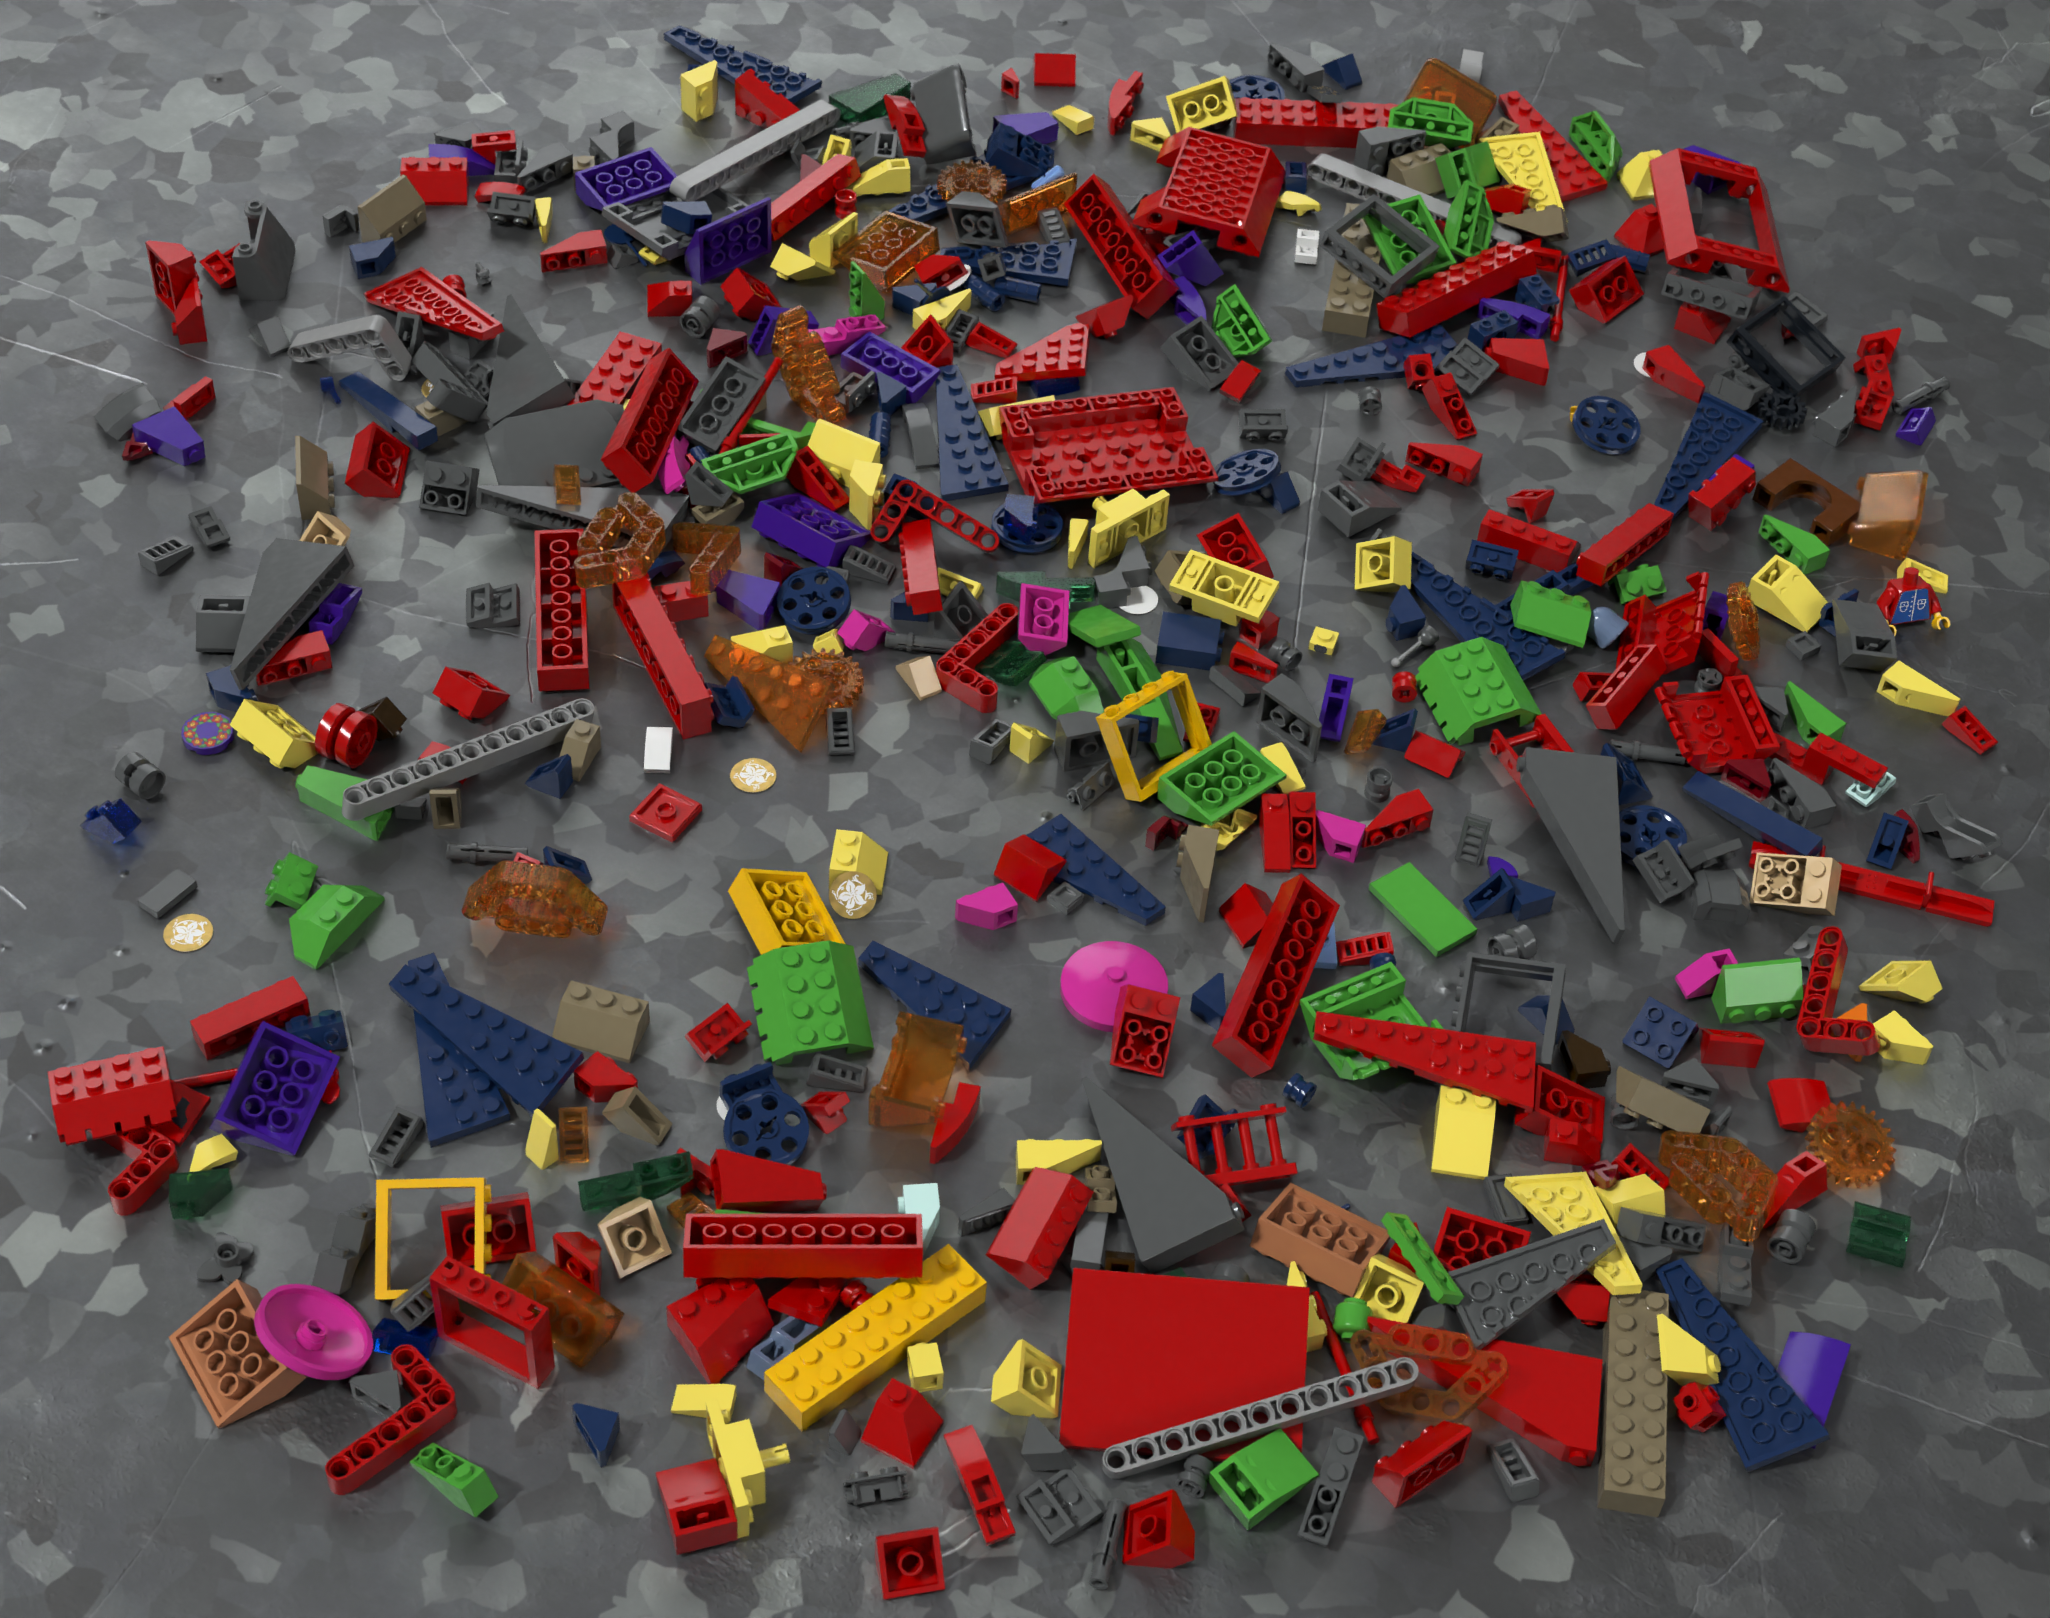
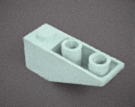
M937 1183L903 1185L902 1197H897L898 1214H922L923 1255L939 1224L940 1201Z

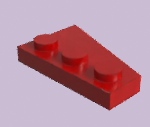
M798 1277L768 1299V1308L822 1327L839 1301L842 1290L850 1283L852 1278L824 1277L815 1279L812 1277Z

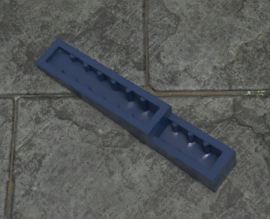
M359 371L339 380V385L392 433L399 432L418 451L438 441L437 427Z
M1576 562L1558 573L1552 570L1534 581L1542 587L1548 589L1556 588L1570 596L1594 585V583L1576 576L1578 568ZM1515 593L1496 604L1497 607L1510 614L1512 620L1510 604Z
M1697 771L1682 787V791L1765 844L1768 841L1788 855L1816 856L1822 850V837L1700 771Z

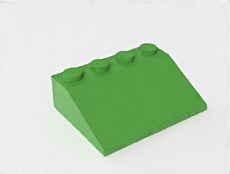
M1420 194L1387 204L1440 246L1434 261L1405 284H1417L1419 281L1427 280L1433 277L1435 273L1443 272L1456 264ZM1368 213L1363 217L1392 276L1420 255Z
M1233 731L1160 776L1157 799L1176 814L1212 826L1286 779L1287 775Z

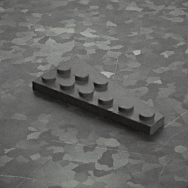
M1604 1219L1448 1272L1464 1295V1298L1458 1305H1452L1475 1354L1616 1248V1242Z

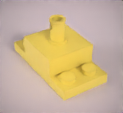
M1131 489L1109 502L1103 496L1096 498L1092 504V508L1097 510L1095 526L1091 528L1088 564L1096 568L1123 553L1129 537L1137 536L1139 542L1142 543L1166 530L1170 494L1163 489L1145 499L1135 489Z
M1190 549L1171 581L1169 588L1174 593L1191 598L1192 611L1214 619H1220L1222 622L1237 627L1241 618L1259 624L1279 589V581Z
M718 1399L707 1401L706 1422L708 1439L713 1456L716 1458L731 1497L737 1519L738 1538L749 1536V1523L754 1522L751 1507L766 1503L765 1468L790 1463L789 1452L786 1450V1444L759 1451L750 1419L730 1423L727 1410L720 1409Z

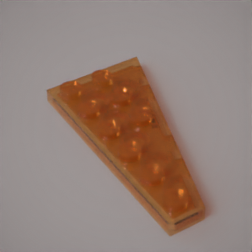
M715 634L704 657L728 681L732 676L738 677L752 705L798 751L802 752L836 685L828 680Z

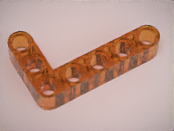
M680 522L672 525L673 550L679 553L700 554L689 568L691 593L697 596L711 594L741 554L740 529L736 526Z

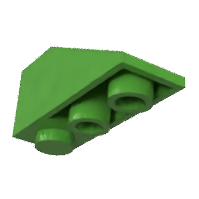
M852 261L849 273L850 317L871 314L876 315L880 320L884 319V299L866 273Z
M1767 514L1763 516L1758 533L1787 561L1796 565L1804 575L1825 567L1830 549L1819 538Z
M1788 681L1784 691L1787 708L1802 739L1811 745L1821 732L1839 742L1847 723L1794 683Z
M433 1442L423 1448L410 1461L411 1466L455 1506L474 1517H477L499 1497L484 1469Z

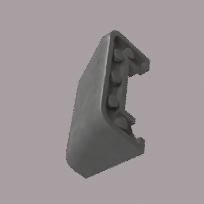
M960 64L950 65L918 80L910 88L912 100L916 101V108L925 128L922 138L926 148L924 159L927 165L977 155L975 144L972 143L973 134L970 128L965 95L967 88L966 78Z
M258 200L245 201L244 212L248 219L251 240L250 243H241L235 247L232 256L239 300H281L287 294L296 252L295 243L265 203Z

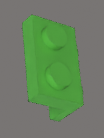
M1643 564L1635 567V571L1631 572L1623 569L1607 581L1609 586L1615 585L1621 605L1643 595L1650 598L1667 592L1658 565L1649 567L1648 564Z
M290 852L283 861L279 859L272 870V874L275 875L274 880L272 879L265 890V894L268 895L265 905L270 907L277 900L299 910L306 903L318 866Z

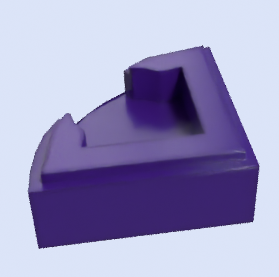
M1488 856L1487 865L1490 877L1503 868L1508 876L1518 879L1516 869L1509 862L1498 857Z

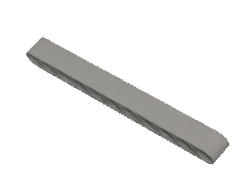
M819 100L677 176L671 182L670 192L683 201H696L793 148L796 141L801 140L804 142L835 125L840 118L841 111L832 104Z
M1319 154L1307 167V173L1313 180L1362 200H1367L1375 194L1386 204H1390L1420 194L1434 221L1443 220L1446 222L1451 204L1330 155ZM1493 222L1488 249L1497 246V243L1503 241L1516 246L1521 245L1522 237L1519 232Z
M576 699L352 785L343 792L342 814L348 820L357 821L427 794L433 788L445 787L563 741L576 719L592 723L594 704L587 699Z
M1397 1358L1122 1442L1106 1449L1102 1458V1470L1111 1479H1121L1186 1459L1190 1454L1199 1455L1274 1432L1279 1428L1284 1429L1398 1394L1412 1388L1418 1376V1366L1411 1358ZM1406 1369L1409 1371L1411 1378L1408 1380L1400 1379L1396 1374V1370ZM1371 1377L1378 1378L1383 1386L1379 1389L1369 1386L1367 1379ZM1342 1386L1350 1387L1354 1391V1396L1348 1398L1342 1396L1339 1388ZM1321 1395L1325 1399L1326 1404L1315 1406L1311 1402L1310 1397ZM1287 1403L1293 1404L1297 1409V1413L1287 1415L1282 1411L1281 1406ZM1257 1412H1262L1267 1415L1269 1421L1265 1424H1259L1254 1421L1252 1416ZM1234 1421L1239 1425L1240 1430L1230 1433L1225 1430L1224 1423ZM1198 1430H1206L1210 1433L1211 1438L1206 1442H1202L1195 1437V1433ZM1178 1439L1182 1444L1181 1449L1176 1451L1170 1450L1166 1446L1167 1440ZM1142 1447L1152 1450L1153 1456L1150 1459H1141L1137 1455L1138 1449ZM1113 1456H1118L1123 1459L1124 1465L1115 1469L1109 1466L1107 1461Z

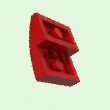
M239 244L224 254L217 249L199 261L221 289L237 286L232 256L235 247Z
M1709 628L1702 630L1699 644V653L1702 659L1711 668L1719 671L1722 679L1728 676L1742 675V672L1737 668L1739 658Z
M1807 1078L1773 1079L1767 1083L1780 1128L1803 1133L1808 1127L1832 1132L1838 1126L1825 1081Z

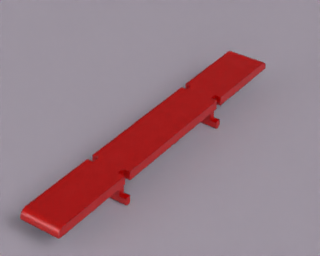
M1753 841L1749 867L1754 869L1757 853L1788 854L1776 846ZM1823 845L1818 857L1825 856V845ZM1838 862L1842 865L1838 889L1840 891L1917 910L1924 907L1925 912L1985 927L1992 924L1995 900L1934 886V872H1929L1925 884Z

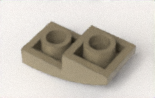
M1096 1165L1092 1168L1085 1167V1185L1094 1192L1087 1204V1211L1116 1213L1115 1181L1111 1169L1103 1165Z

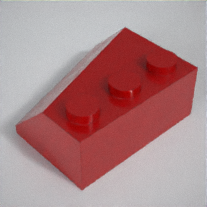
M1447 1207L1433 1253L1445 1270L1450 1272L1529 1245L1531 1232Z
M719 1278L666 1306L667 1326L708 1384H720V1380L728 1372H732L738 1366V1361L748 1351L755 1348L774 1327V1322L764 1298L753 1278Z

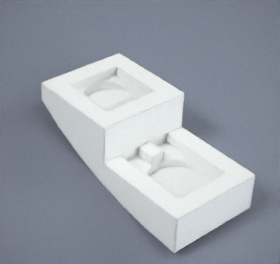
M1298 229L1295 250L1296 263L1316 265L1319 231Z
M647 727L644 773H670L673 727Z

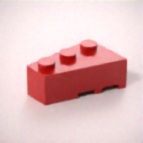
M751 68L735 79V114L764 129L800 111L781 93L777 95L772 91L767 81L762 82L755 76L756 72Z
M1732 457L1716 470V476L1711 481L1708 479L1704 480L1701 484L1703 488L1698 492L1692 490L1688 494L1689 517L1710 531L1716 526H1720L1725 521L1731 509L1735 510L1739 506L1742 497L1746 493L1749 494L1756 486V471L1735 457Z

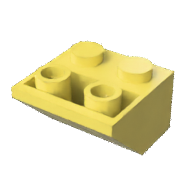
M855 460L850 473L849 511L867 530L871 531L874 521L881 512L879 507L885 504L882 489L885 488L886 475L883 474V464Z

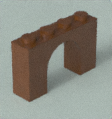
M1791 458L1757 482L1752 500L1769 511H1772L1790 498L1801 497L1815 501L1824 511L1813 519L1809 533L1819 538L1827 547L1860 523L1865 508L1864 504Z

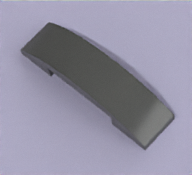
M924 403L901 404L903 420L907 424L912 444L915 468L939 467L934 431L926 405Z

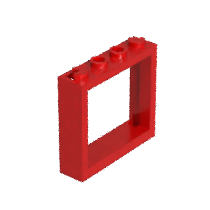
M446 1256L429 1277L438 1337L539 1389L555 1368L549 1308ZM458 1298L523 1331L526 1346L460 1312ZM533 1308L540 1311L537 1317L531 1312ZM459 1321L461 1322V1324L457 1326L455 1325V1322Z

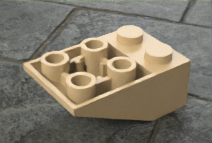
M1757 853L1749 903L1806 914L1835 916L1842 865L1834 858Z

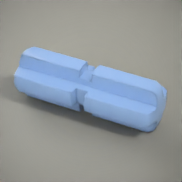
M1056 165L1045 174V177L1042 176L1032 183L1033 191L1040 194L1051 186L1050 183L1054 184L1065 175L1063 168Z

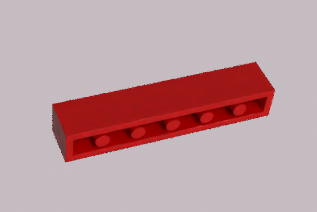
M836 154L771 203V241L779 239L835 197L837 191L847 188L859 179L861 174L856 158Z
M1648 503L1642 509H1638L1634 515L1626 518L1621 525L1616 526L1613 531L1604 535L1600 541L1592 544L1585 552L1580 553L1576 561L1578 566L1576 576L1599 586L1604 585L1669 534L1674 513L1651 503Z
M930 518L902 523L903 532L898 533L907 607L912 606L913 615L943 611Z

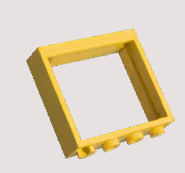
M1174 670L1167 671L1161 675V679L1143 685L1141 691L1126 695L1121 703L1106 707L1104 713L1096 717L1126 800L1141 802L1158 792L1160 776L1212 745L1187 673H1177ZM1171 689L1192 748L1138 781L1116 721Z
M484 1177L376 1180L375 1300L394 1301L407 1291L391 1290L392 1190L475 1188V1270L492 1279L491 1274H486V1262H491L492 1246L491 1244H486V1232L492 1231V1215L487 1214V1202H492L491 1185H487V1180ZM424 1290L423 1293L429 1298V1300H433L432 1296L426 1290Z

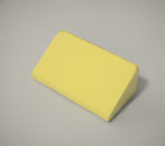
M937 568L941 595L947 597L960 581L965 584L976 600L981 595L984 589L981 583L942 568Z

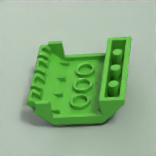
M1479 637L1437 650L1418 668L1419 673L1416 675L1417 685L1420 691L1423 692L1422 694L1428 706L1433 710L1432 713L1439 726L1443 728L1442 732L1449 744H1454L1458 741L1459 746L1473 742L1474 729L1507 718L1515 717L1521 727L1535 722L1536 716L1541 715L1538 706L1504 646L1486 638Z
M828 940L776 948L754 958L753 965L747 967L750 986H758L751 990L755 1012L763 1011L762 1014L756 1016L760 1038L768 1037V1039L761 1042L764 1061H772L776 1065L792 1063L794 1055L844 1047L846 1054L874 1049L853 946Z
M1392 962L1300 999V1006L1311 1040L1340 1078L1349 1080L1365 1079L1379 1073V1070H1386L1392 1066H1389L1390 1062L1376 1057H1372V1059L1363 1057V1054L1359 1051L1346 1048L1342 1050L1314 1040V1025L1317 1011L1428 1027L1404 996L1406 980ZM1437 1019L1431 1021L1430 1027L1444 1029Z

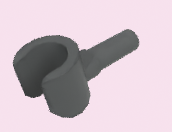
M477 262L475 264L479 271L475 274L477 282L480 285L491 282L488 276L490 274L489 269H484L481 263Z

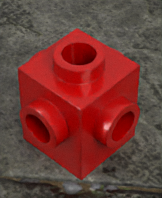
M1698 1382L1688 1383L1672 1399L1678 1408L1676 1409L1678 1417L1685 1424H1688L1691 1429L1703 1433L1726 1416L1718 1402L1720 1400L1719 1395L1710 1385L1706 1386Z

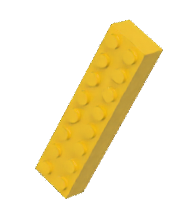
M947 1244L923 1261L922 1277L910 1279L900 1277L764 1372V1391L802 1432L907 1357V1347L929 1342L984 1303L987 1282L950 1244Z

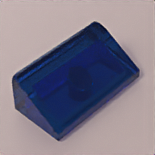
M1078 377L1028 380L1037 398L1051 395L1058 396L1080 390Z
M383 1318L372 1332L373 1351L391 1355L396 1347L408 1344L415 1347L428 1361L437 1342L438 1331L435 1328L418 1325L408 1332L399 1321Z

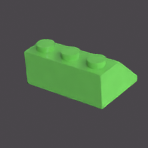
M1521 580L1510 604L1514 627L1583 648L1592 613L1589 601L1579 595H1567L1556 588L1548 589L1542 587L1534 581L1526 582Z
M1800 958L1723 965L1711 997L1720 1023L1764 1021L1772 1018H1791L1797 1016L1803 1002Z

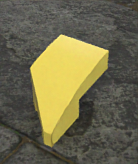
M1292 191L1283 193L1278 197L1276 208L1296 209L1298 217L1303 216L1308 210L1316 212L1322 210L1319 202Z
M222 1134L197 1144L187 1182L190 1184L210 1177L212 1168L236 1160L238 1151Z

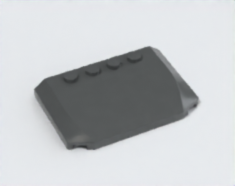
M596 399L503 419L484 435L498 485L604 488L621 484L619 479L604 466L601 457L624 412L623 405Z

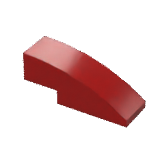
M959 1082L954 1103L942 1102L930 1146L929 1163L936 1164L966 1134L980 1104L981 1086Z

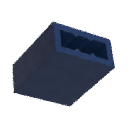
M1163 612L1155 663L1210 671V668L1215 666V661L1220 662L1222 647H1217L1218 644L1223 645L1225 630H1220L1221 620Z

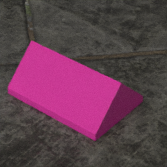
M1021 583L1018 639L1039 659L1067 646L1069 591Z

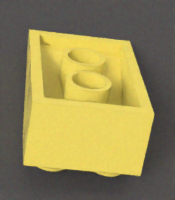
M1441 1085L1436 1103L1431 1172L1480 1180L1488 1177L1495 1121V1098L1483 1094L1481 1097L1473 1095L1468 1089Z

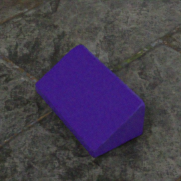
M1930 407L1911 409L1896 432V437L1916 445H1922L1936 422L1933 409Z

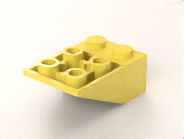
M1775 555L1751 578L1745 600L1807 633L1820 621L1821 609L1828 603L1796 565L1778 555Z

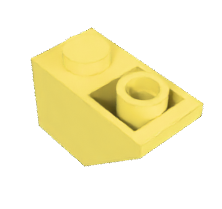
M1895 1010L1873 1023L1881 1042L1880 1049L1877 1052L1884 1059L1920 1065L1927 1063L1934 1046Z

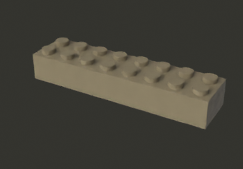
M1347 203L1344 216L1360 204ZM1362 218L1341 235L1379 265L1381 253ZM1335 259L1322 331L1366 338L1374 289L1337 259Z
M1641 1290V1293L1612 1295L1610 1293L1607 1322H1603L1597 1508L1658 1517L1664 1504L1666 1493L1667 1375L1662 1372L1657 1315L1664 1314L1668 1318L1669 1294Z

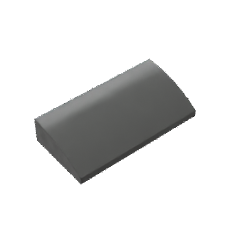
M726 356L681 420L676 430L677 436L679 438L684 436L689 443L695 446H703L706 450L716 453L725 437L729 435L764 384L766 378Z

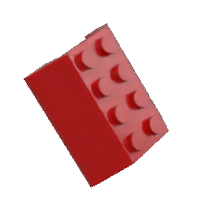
M1698 571L1686 576V581L1692 586L1694 591L1659 606H1655L1646 595L1625 603L1623 619L1629 625L1620 635L1616 669L1637 644L1657 645L1667 666L1662 675L1688 666L1695 661L1703 630L1709 573H1700Z
M1748 675L1724 677L1720 691L1676 695L1679 686L1677 681L1665 682L1662 687H1657L1654 690L1659 703L1662 705L1661 708L1666 720L1669 722L1674 739L1677 741L1681 755L1697 771L1704 774L1723 772L1725 764L1729 759L1765 760L1780 749L1777 738Z
M164 1046L147 1048L130 1054H119L112 1058L88 1061L84 1064L60 1067L56 1070L48 1071L51 1102L60 1143L66 1142V1146L87 1142V1130H91L93 1140L117 1135L115 1124L121 1123L122 1133L145 1129L144 1118L149 1116L152 1127L171 1123L172 1117H177V1111Z

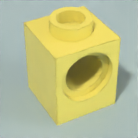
M937 1342L929 1344L918 1343L907 1347V1367L912 1388L919 1392L943 1389L944 1372Z

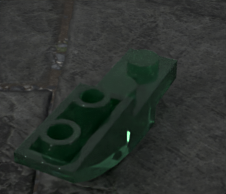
M1045 571L997 572L996 593L1020 602L1021 583L1068 590L1069 609L1071 602H1093L1094 577L1046 578Z
M690 1151L633 1163L634 1170L578 1181L582 1210L588 1211L612 1206L614 1210L639 1197L652 1201L678 1189L694 1178Z

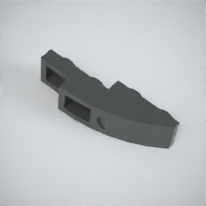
M1727 1208L1723 1210L1717 1290H1720V1301L1750 1306L1752 1299L1751 1257L1754 1251L1752 1213Z
M1335 1427L1297 1537L1327 1547L1348 1490L1364 1436Z

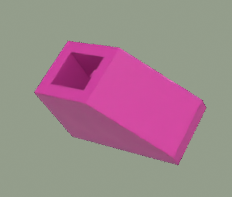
M1316 810V837L1329 856L1354 863L1362 845L1366 825Z
M1000 883L957 899L955 918L960 922L995 930L1017 921L1018 904L1004 883Z
M1730 948L1706 953L1677 974L1675 981L1686 999L1712 994L1722 966L1738 964Z

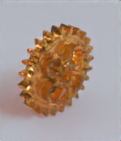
M962 160L960 165L954 162L953 167L946 166V170H941L937 180L938 195H942V200L947 199V202L960 192L966 191L980 193L991 202L998 203V199H1003V194H1006L1007 179H1005V174H1002V170H996V165L989 167V162L983 165L981 160L977 163H973L972 160L969 163H965Z
M1743 581L1731 583L1729 588H1727L1728 593L1726 594L1729 630L1733 637V642H1736V650H1738L1742 660L1756 659L1758 654H1760V636L1758 633L1760 629L1757 625L1759 623L1757 609L1754 606V601L1751 600L1748 586Z
M822 648L820 653L812 649L810 655L803 651L802 658L794 656V662H788V668H784V676H782L784 693H787L788 700L794 699V706L802 704L803 711L810 707L811 713L814 714L817 709H820L822 715H824L826 708H844V704L853 706V700H859V694H862L864 686L863 670L859 669L858 662L852 663V656L844 658L843 651L838 655L835 654V649H832L829 653H826L825 648Z
M1840 1101L1837 1106L1832 1102L1826 1108L1822 1107L1811 1118V1123L1806 1128L1809 1133L1805 1136V1140L1811 1142L1806 1147V1151L1814 1152L1813 1155L1827 1164V1178L1831 1175L1835 1176V1184L1837 1185L1841 1180H1845L1847 1188L1855 1182L1857 1188L1860 1189L1864 1184L1870 1187L1875 1181L1879 1182L1890 1171V1166L1895 1161L1891 1156L1896 1152V1149L1890 1147L1895 1138L1886 1136L1891 1129L1881 1127L1884 1119L1876 1121L1874 1119L1875 1111L1869 1114L1865 1113V1105H1862L1858 1110L1853 1101L1847 1107L1843 1101Z

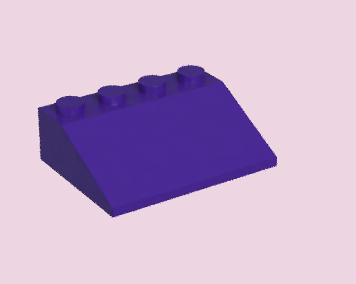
M649 147L575 172L576 194L587 206L602 211L603 207L617 202L625 206L669 191L671 182L677 175L656 151Z
M767 197L697 229L684 254L685 272L701 285L772 252L771 199Z
M800 493L759 501L751 526L759 531L761 536L772 538L781 547L792 549L797 552L798 556L811 559L816 562L818 567L825 568L827 566H840L850 545L861 548L872 538L871 531Z
M262 1021L246 1050L209 1129L235 1141L295 1156L340 1056Z

